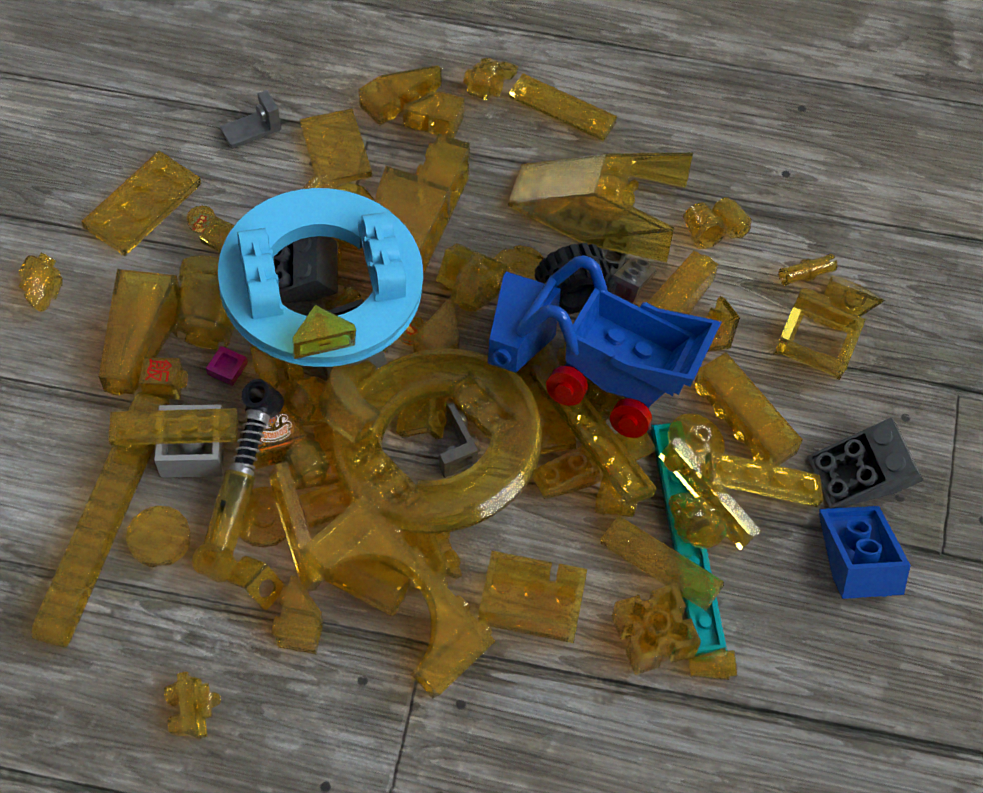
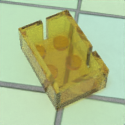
M492 551L479 607L478 625L574 643L587 569L559 564L556 582L549 581L552 562Z

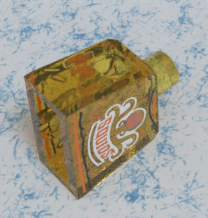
M285 402L281 412L277 416L270 418L268 426H266L267 429H263L262 433L265 436L260 439L262 445L258 446L260 453H256L255 458L258 460L253 463V466H255L254 470L283 463L288 457H296L310 450L307 436L290 403Z

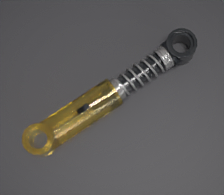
M254 379L248 382L242 391V401L246 405V415L244 417L246 423L242 424L244 431L240 432L242 439L237 441L239 447L235 448L237 455L233 456L235 463L230 465L229 470H225L204 543L195 550L192 558V565L196 572L216 582L229 580L236 570L237 563L233 554L256 479L253 477L254 471L252 469H255V466H253L254 461L258 460L255 458L256 453H260L258 450V446L262 445L260 439L265 436L262 432L263 429H267L266 426H268L270 418L277 416L284 406L283 395L262 379Z

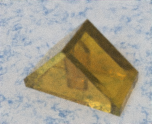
M315 305L292 338V354L294 359L355 346V325Z

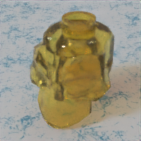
M481 58L480 62L476 63L472 69L468 68L466 70L463 84L467 85V93L470 96L482 100H487L491 96L498 98L502 92L505 79H513L518 72L519 66L509 62L494 61L491 58Z
M42 252L38 257L27 255L18 270V274L22 278L18 287L26 291L24 297L35 310L41 312L48 309L51 299H57L63 284V278L60 276L61 272L54 266L57 260Z
M678 493L670 497L669 507L675 520L674 527L684 542L691 543L698 548H711L721 543L726 536L727 527L723 514L717 507L708 504L701 497H692L690 493Z

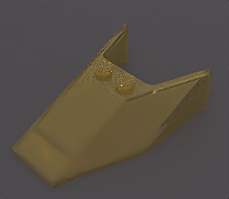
M694 152L600 154L521 164L508 206L580 243L594 244L603 249L667 263L674 227L626 204L623 201V196L629 176L686 188Z

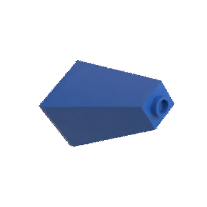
M505 272L489 339L488 364L516 373L554 339L557 328V320L554 318H548L524 337H520L516 333L517 326L545 285L544 283ZM554 287L543 306L555 305L559 307L561 289Z

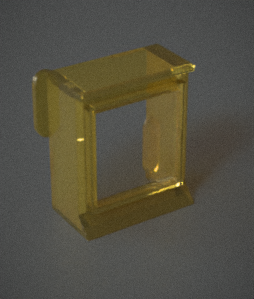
M803 288L792 307L773 354L787 356L836 376L840 380L847 369L866 319L830 305L831 300L825 295ZM803 316L847 333L837 358L793 342Z

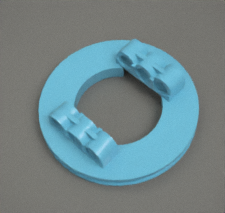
M330 188L295 190L277 195L255 206L232 228L223 244L218 262L220 297L226 314L234 327L246 340L272 357L297 365L311 367L341 366L364 360L379 353L397 340L407 329L417 312L421 300L423 284L422 258L419 248L407 227L398 217L379 203L344 190ZM325 236L341 239L358 249L363 247L373 291L360 306L342 315L311 317L299 314L282 305L278 274L275 273L274 256L285 246L303 238Z

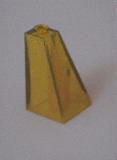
M117 269L98 376L104 392L113 395L135 394L147 374V368L150 366L149 359L155 361L185 311L177 275Z

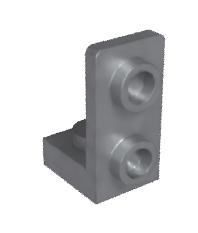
M268 90L257 93L259 105L256 106V113L221 126V131L231 148L281 130L279 109Z
M631 258L613 275L614 288L611 289V293L635 305L641 288L655 275L657 269L650 266V263L644 259Z
M453 402L447 404V419L461 445L450 446L443 453L439 454V468L444 478L477 465L478 452L481 451L476 435H470L466 428L468 427V422L462 410L458 411Z

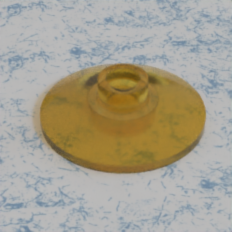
M694 413L682 414L669 427L668 441L675 455L687 465L695 468H710L716 465L723 457L725 451L723 436L718 427L706 417Z

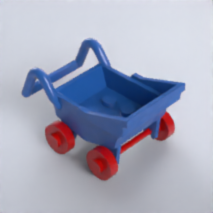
M576 256L549 277L517 326L516 333L518 336L524 337L548 318L556 319L566 342L565 366L555 368L547 379L546 389L550 397L566 406L579 404L588 390V382L585 378L587 377L606 392L628 397L619 400L615 404L610 414V423L615 431L622 436L639 438L645 435L652 422V414L649 410L650 405L664 393L671 396L674 393L679 395L684 384L689 387L692 385L722 321L659 309L647 302H643L638 307L608 292L601 267L594 259L588 256ZM579 268H585L589 271L595 288L572 324L570 316L561 307L543 305L554 287L561 284Z

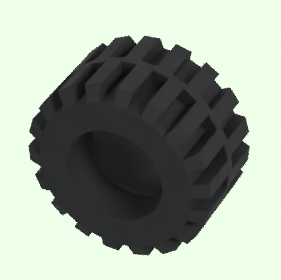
M575 243L561 247L548 254L535 268V281L545 284L550 276L574 257L588 256L600 265L608 292L611 293V289L614 288V279L600 247L594 244ZM579 268L557 286V288L561 289L559 307L564 309L568 315L581 312L595 288L587 269Z

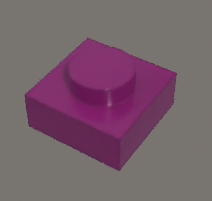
M220 346L205 369L207 375L233 386L247 366L248 360L246 356Z

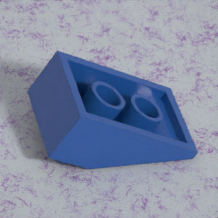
M879 506L819 509V518L832 578L842 599L904 595L911 565Z

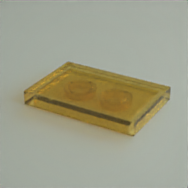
M353 108L300 119V126L318 188L372 177V169Z

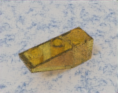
M439 65L380 75L358 89L360 107L381 126L387 121L395 119L399 113L407 108L415 106L425 96L436 92L442 86V68Z

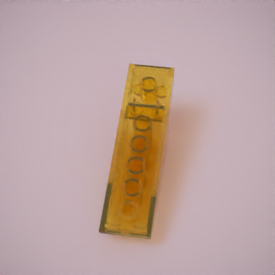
M439 133L434 143H429L425 153L426 160L423 165H418L415 175L385 166L375 197V202L398 217L412 234L421 254L423 276L469 179L470 143ZM391 345L383 349L384 353H388Z

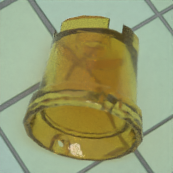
M207 255L190 256L183 259L179 267L178 279L181 284L171 331L176 337H178V333L181 331L186 334L184 342L200 348L215 350L220 342H224V347L228 348L235 327L228 318L220 297L218 280L219 257Z

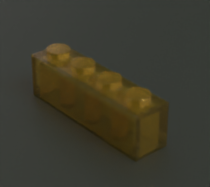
M727 352L699 368L694 382L698 394L711 403L716 415L728 423L732 428L734 436L740 442L745 443L758 464H763L769 472L797 454L803 439Z

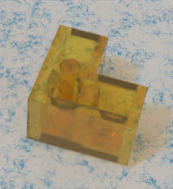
M456 243L445 250L436 281L444 284L448 290L452 291L450 300L457 303L460 308L476 312L499 295L503 276L508 265Z

